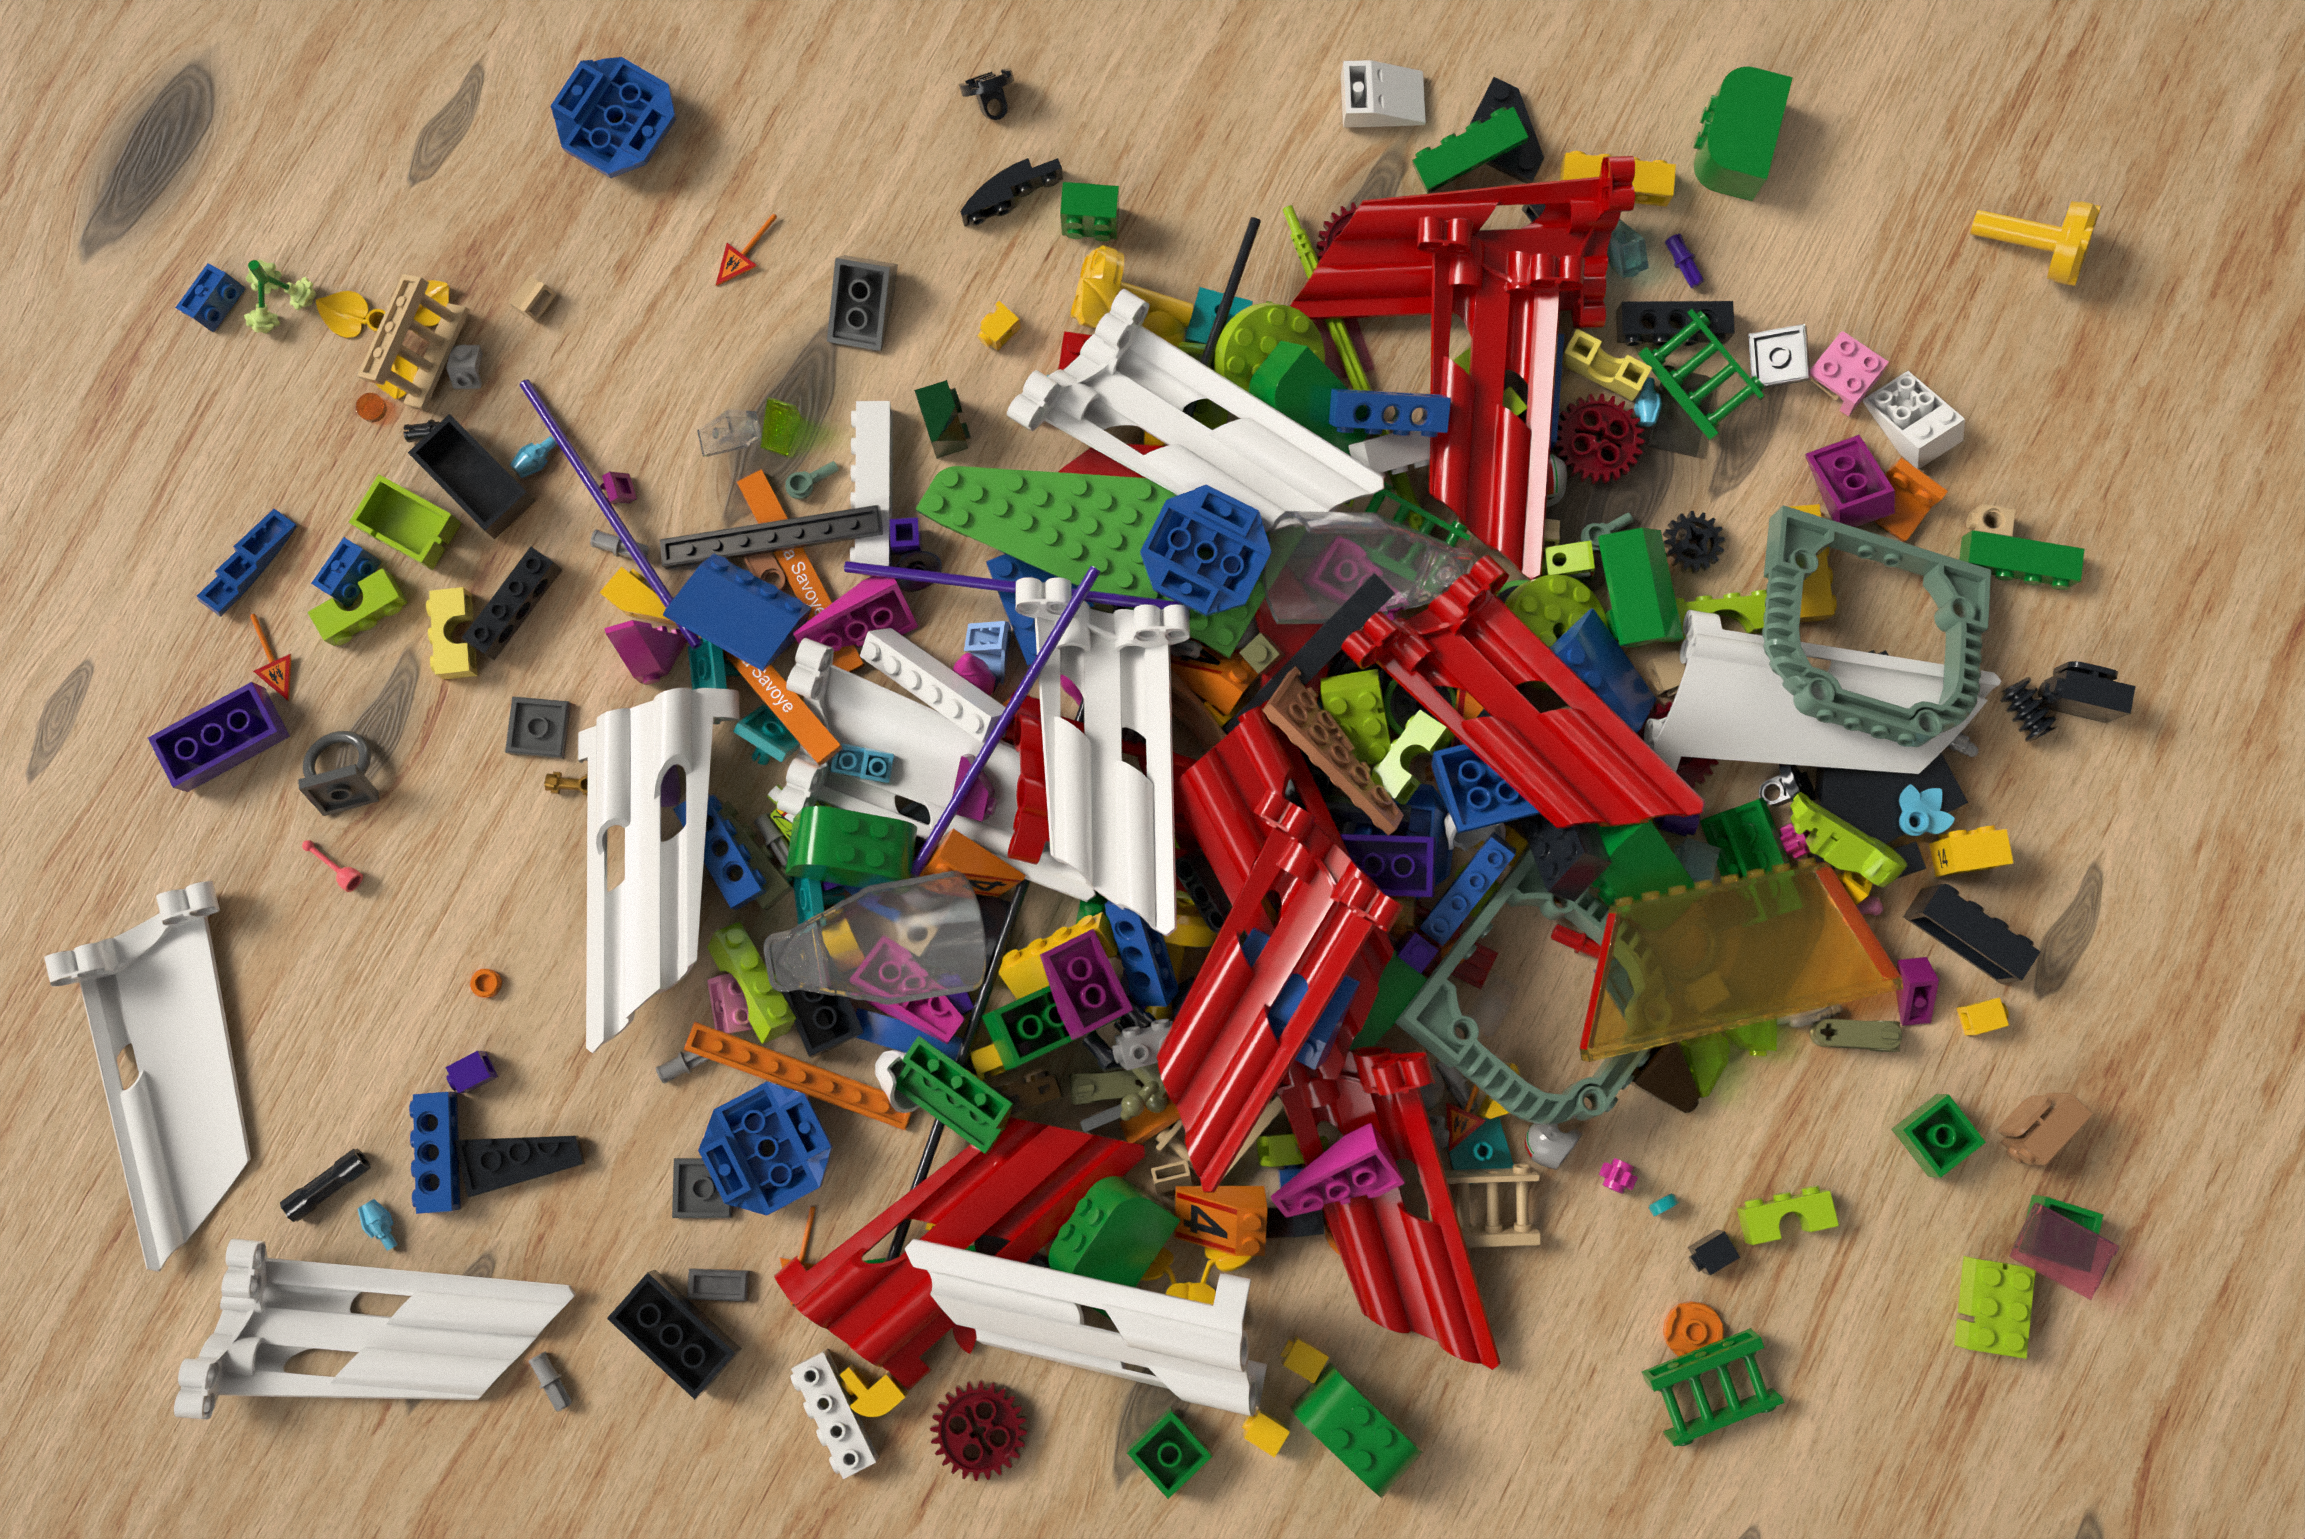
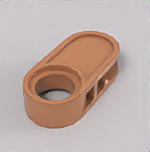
M771 552L744 556L745 562L754 576L766 581L769 575L777 574L781 578L777 588L783 592L785 591L787 578Z

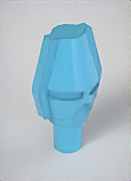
M1649 377L1646 378L1643 390L1639 398H1636L1634 406L1636 418H1640L1638 423L1640 427H1649L1655 424L1662 406L1661 396L1654 390L1655 380Z
M551 436L541 444L537 443L534 445L530 443L518 451L510 466L521 478L538 472L548 462L546 460L547 453L557 446V443Z
M372 1199L358 1208L362 1229L370 1238L375 1236L377 1240L380 1239L387 1251L398 1245L391 1234V1226L394 1225L392 1217L381 1204Z

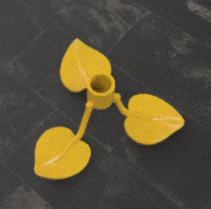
M1100 278L1082 279L1080 307L1082 317L1088 325L1097 328L1102 317L1110 313L1113 301L1121 291L1117 285ZM1152 312L1144 319L1142 324L1143 327L1177 348L1183 341L1185 334L1184 326L1168 312Z
M427 280L429 284L425 294L446 307L447 303H449V285L442 281ZM341 291L316 299L317 309L324 323L331 331L344 338L357 337L362 331V324L368 325L376 333L385 314V311L382 309H373L369 312L366 300L360 294L353 291ZM421 304L414 316V320L425 327L438 325L441 317ZM397 355L391 370L412 383L418 367ZM385 381L384 385L376 384L377 387L394 399H400L407 394L388 381Z
M1162 1247L1141 1280H1155L1160 1278L1165 1272L1168 1274L1172 1284L1167 1289L1166 1295L1214 1305L1216 1291L1206 1284L1211 1268L1216 1265L1221 1271H1234L1245 1266L1254 1256H1233L1205 1247V1256L1211 1260L1206 1264L1201 1282L1177 1283L1172 1269L1168 1267L1173 1263L1174 1256L1169 1250Z

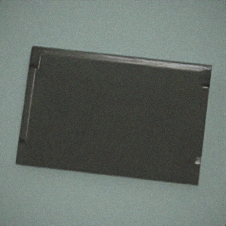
M1664 366L1668 373H1670L1672 370H1678L1675 369L1673 366ZM1691 373L1683 379L1684 383L1680 387L1686 394L1691 391L1694 393L1711 378L1706 375ZM1660 383L1659 394L1662 406L1657 422L1652 425L1648 446L1703 459L1708 438L1666 387ZM1717 388L1701 401L1702 404L1698 407L1704 416L1708 413H1713Z

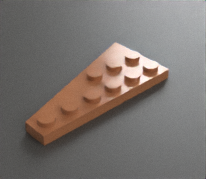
M1295 666L1287 673L1262 711L1273 724L1278 725L1288 735L1289 740L1294 745L1299 746L1309 756L1310 761L1315 766L1320 767L1330 777L1331 782L1335 786L1341 788L1351 798L1356 807L1361 808L1371 818L1376 827L1382 829L1389 836L1397 829L1404 816L1384 787L1375 785L1369 774L1371 771L1366 762L1360 764L1352 753L1355 747L1332 715L1326 710H1321L1315 700V697H1317L1316 693L1311 687L1308 689L1304 687L1298 678L1301 673Z

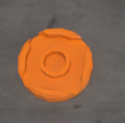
M1687 1301L1676 1305L1669 1311L1664 1320L1663 1335L1666 1345L1673 1354L1679 1357L1722 1340L1724 1328L1714 1309L1701 1302Z

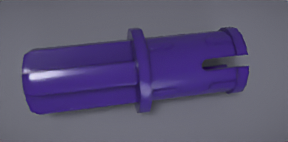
M1678 233L1665 241V245L1673 256L1675 268H1680L1691 288L1702 284L1704 279L1693 261L1695 254L1689 251L1682 235Z

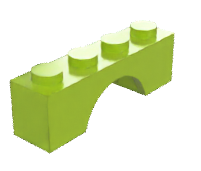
M1767 590L1753 591L1750 596H1741L1739 592L1728 593L1720 599H1713L1712 595L1696 597L1695 601L1685 602L1684 598H1676L1682 632L1684 617L1687 611L1693 610L1728 616L1740 623L1746 633H1762ZM1683 633L1684 639H1681V640H1679V641H1684V640H1685L1686 635H1684V633Z
M741 922L715 931L707 949L719 970L727 971L733 975L742 988L748 1006V1020L761 1043L764 1044L788 1034L796 1017Z

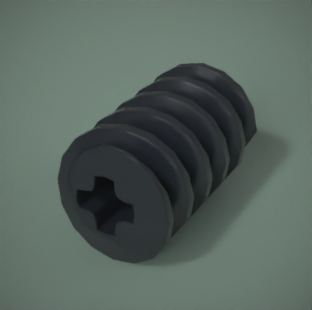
M2026 677L2001 691L2005 692V695L2000 699L2001 703H2012L2006 709L2007 713L2017 711L2018 714L2012 719L2013 722H2024L2018 730L2019 732H2030L2025 738L2026 742L2033 741L2058 727H2051L2056 720L2055 716L2045 717L2050 708L2048 706L2038 707L2044 700L2043 697H2032L2038 689L2036 687L2026 688L2031 681L2030 677Z

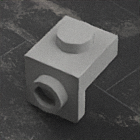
M480 345L453 346L447 364V371L454 389L481 388L482 382L478 371L483 353Z

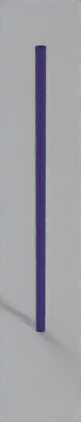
M523 380L520 383L521 389L665 608H667L672 602L673 597L530 380ZM676 623L692 649H697L702 645L697 634Z
M846 561L844 565L846 573L1016 593L1015 581ZM1072 589V596L1077 589ZM1089 591L1084 599L1085 602L1132 608L1140 605H1154L1159 607V609H1164L1170 605H1182L1171 600Z
M1090 566L914 860L911 870L912 874L918 877L1101 573L1095 567Z

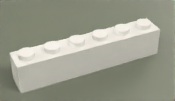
M856 401V411H851L852 428H856V438H851V453L856 455V465H851V481L855 482V492H851L850 496L851 509L879 505L881 508L883 535L855 539V547L850 548V561L892 566L889 519H892L893 408L890 401Z
M892 628L868 631L860 653L861 658L982 743L986 742L1006 707Z

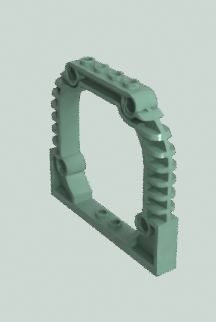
M1784 505L1769 518L1764 577L1768 578V583L1766 587L1767 597L1765 599L1766 608L1763 617L1764 628L1762 629L1763 647L1765 654L1770 659L1769 665L1772 671L1784 680L1782 686L1790 694L1794 695L1793 701L1796 709L1804 715L1817 718L1820 722L1834 723L1844 726L1845 729L1850 731H1861L1871 734L1872 737L1877 739H1888L1904 747L1923 746L1940 733L1946 732L1962 723L1976 706L1977 697L1980 692V663L1982 662L1981 648L1983 646L1981 635L1988 629L1991 570ZM1827 547L1857 555L1862 559H1870L1883 563L1888 567H1896L1923 576V586L1938 607L1934 615L1935 623L1946 634L1943 689L1939 704L1921 701L1915 703L1910 708H1904L1844 690L1832 674L1811 666L1801 647L1799 623L1803 581L1817 569L1818 559L1816 555L1820 554Z
M1528 848L1396 1019L1395 1023L1449 1068L1454 1066L1466 1078L1475 1083L1479 1089L1487 1093L1491 1099L1521 1120L1541 1125L1559 1124L1573 1118L1586 1121L1601 1115L1604 1111L1609 1112L1616 1105L1618 1098L1615 1096L1620 1089L1624 1090L1634 1079L1632 1075L1634 1069L1641 1067L1650 1056L1647 1051L1652 1044L1656 1045L1666 1033L1663 1028L1671 1017L1670 1006L1663 999L1665 984L1662 985L1661 965L1653 953V948L1650 944L1647 945L1641 938V934L1632 929L1625 920L1620 919L1617 915L1615 916L1608 952L1625 969L1633 988L1634 994L1624 1009V1021L1627 1029L1593 1077H1588L1571 1084L1562 1094L1545 1093L1527 1083L1477 1040L1479 1036L1477 1023L1468 1016H1462L1458 1005L1456 987L1447 980L1462 958L1467 960L1477 948L1474 943L1480 936L1483 939L1494 925L1490 921L1505 902L1511 907H1539L1543 916L1549 920H1558L1565 917L1601 946L1608 912L1614 913V911L1610 908L1608 909L1597 897L1587 892L1590 887L1575 902L1547 892L1532 851ZM1554 898L1561 902L1562 908L1555 904ZM1648 1009L1654 1013L1655 1020L1649 1016ZM1456 1027L1464 1032V1040L1456 1035ZM1585 1097L1591 1101V1110L1585 1106Z

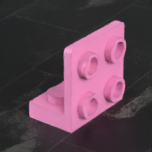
M1840 332L1810 369V376L1841 397L1840 399L1844 402L1839 411L1849 417L1882 376L1889 362L1847 333Z
M768 968V971L770 972L775 983L777 984L772 968ZM725 974L707 980L715 1029L728 1034L754 1030L748 1020V1006L745 995L734 976Z

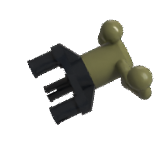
M1129 994L1127 998L1133 1010L1122 1015L1121 1019H1119L1121 1022L1116 1021L1113 1026L1123 1034L1122 1030L1133 1026H1139L1140 1029L1150 1027L1151 1023L1157 1019L1150 1012L1146 1013L1134 1000L1133 996ZM1096 1030L1089 1033L1083 1039V1046L1098 1060L1097 1064L1104 1072L1125 1069L1120 1063H1116L1113 1050L1098 1035ZM1158 1063L1131 1069L1145 1086L1138 1094L1130 1093L1122 1099L1121 1119L1128 1121L1132 1117L1139 1116L1144 1111L1145 1105L1153 1113L1164 1111L1168 1104V1094L1159 1073Z

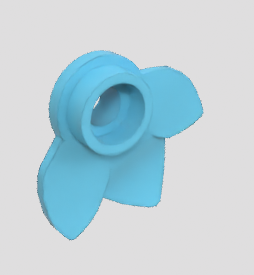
M1910 784L1900 794L1899 804L1902 813L1899 818V825L1907 835L1919 836L1925 832L1939 834L1953 824L1955 818L1946 812L1940 811L1942 789L1932 788L1919 793ZM1911 817L1917 820L1916 827L1910 825L1909 819Z

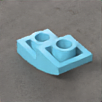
M839 743L843 749L832 757L830 772L889 783L894 759L893 753Z

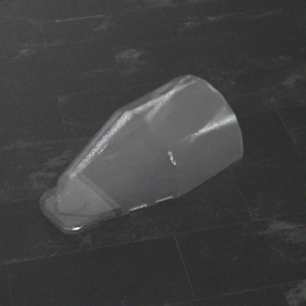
M1285 511L1275 520L1267 539L1271 548V555L1263 569V582L1266 601L1277 624H1325L1373 573L1395 592L1377 611H1382L1385 615H1388V610L1403 606L1406 610L1431 603L1436 597L1447 592L1456 579L1463 574H1469L1478 559L1470 548L1452 547L1445 541L1377 513Z
M957 870L867 886L860 890V892L840 901L835 906L815 915L791 930L769 935L764 942L768 979L770 985L779 992L805 990L891 1005L977 990L983 983L986 971V941L979 904L972 885L966 876Z

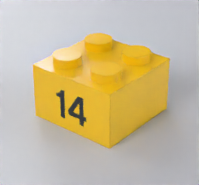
M1995 825L1980 827L1970 831L1965 829L1948 832V834L1938 835L1939 841L1929 843L1935 877L1994 869L2014 863L2007 829L1996 830Z

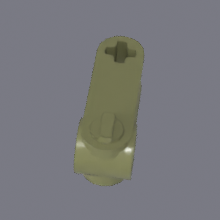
M1824 1019L1815 1022L1809 1031L1812 1042L1821 1047L1900 1052V1042L1902 1040L1900 1022ZM1825 1028L1827 1031H1831V1036L1826 1037L1822 1035L1820 1030Z
M1132 1070L1069 1075L1072 1104L1124 1098L1130 1093L1138 1094L1142 1088L1135 1084V1080L1139 1078Z

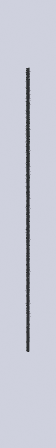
M1251 217L1200 360L1202 364L1209 368L1261 220L1255 217ZM1198 400L1186 405L1183 412L1193 418ZM1114 606V609H1113L1112 614H1113L1116 610L1126 609V608H1125V607H1122V606ZM1083 697L1075 717V721L1084 723ZM1024 879L1018 883L1014 891L955 1060L964 1068L971 1053L982 1016L986 1010L1030 880ZM936 1118L910 1191L923 1182L929 1173L945 1124ZM906 1218L897 1226L885 1262L900 1256L912 1219Z

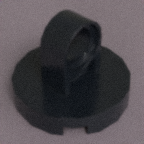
M1010 68L1001 69L1002 74L998 76L988 72L966 80V84L960 83L959 87L962 96L976 95L980 110L986 118L991 120L1002 119L1008 110L1003 86L1014 81ZM992 99H997L1001 106L999 113L996 115H991L987 108L988 103Z
M1779 764L1781 775L1766 780L1759 788V797H1764L1766 803L1773 807L1793 802L1794 797L1799 792L1808 796L1811 801L1816 800L1807 772L1801 773L1796 765ZM1775 785L1779 786L1780 796L1778 799L1770 801L1767 797L1768 789Z

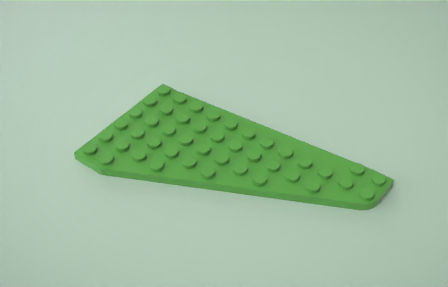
M952 466L943 469L935 476L916 507L918 513L945 528L967 538L970 537L1058 578L1068 579L1076 586H1079L1090 566H1093L1101 571L1090 591L1174 601L1153 591L1140 555V550L1165 501L1177 495L1148 478ZM1310 520L1297 525L1291 523L1282 525L1266 533L1271 548V555L1245 606L1210 616H1204L1189 608L1190 637L1230 658ZM1201 548L1197 552V555L1202 560H1209L1214 556L1209 548ZM1125 607L1129 610H1134L1132 607Z

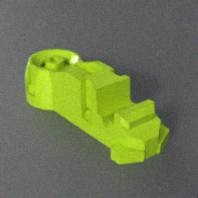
M1799 792L1794 797V801L1790 805L1793 811L1790 817L1795 832L1799 835L1805 830L1811 831L1805 841L1810 852L1819 855L1838 869L1858 872L1870 882L1880 887H1886L1894 882L1907 867L1906 861L1882 841L1858 830L1811 801L1802 792Z

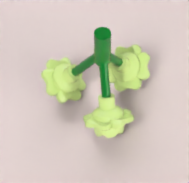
M260 259L252 260L248 263L249 274L246 277V281L252 283V290L258 291V304H256V310L245 314L244 318L246 319V325L252 327L255 332L269 333L274 327L280 325L278 315L271 313L265 304V294L271 293V288L276 290L281 287L286 293L290 294V305L294 306L296 310L312 305L316 292L313 289V283L308 278L304 277L301 281L298 280L295 285L290 282L286 284L279 280L282 274L276 270L274 263H266Z

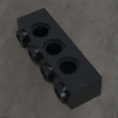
M1733 301L1621 302L1616 310L1617 343H1625L1626 346H1639L1642 343H1653L1654 346H1663L1693 321L1687 313L1693 309L1696 314L1699 311L1703 312L1711 322L1708 326L1709 330L1724 345L1735 333ZM1641 321L1650 322L1653 329L1645 328ZM1669 321H1676L1681 329L1673 328ZM1700 329L1685 341L1682 346H1693L1698 343H1710L1711 341Z
M530 547L463 635L462 639L495 661L561 573L562 569L539 551Z

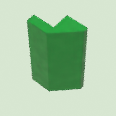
M1637 528L1598 536L1619 645L1639 648L1656 640L1676 642L1684 639L1661 530Z
M1764 797L1700 820L1727 891L1734 890L1746 918V922L1740 924L1741 928L1807 905Z
M918 1036L902 1059L907 1065L897 1078L895 1089L984 1154H989L1005 1130L1014 1103L924 1038Z

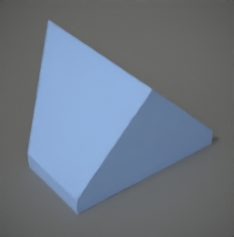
M1007 621L968 624L964 651L982 659L994 676L1002 677L1000 683L1003 685L1012 632L1010 623Z

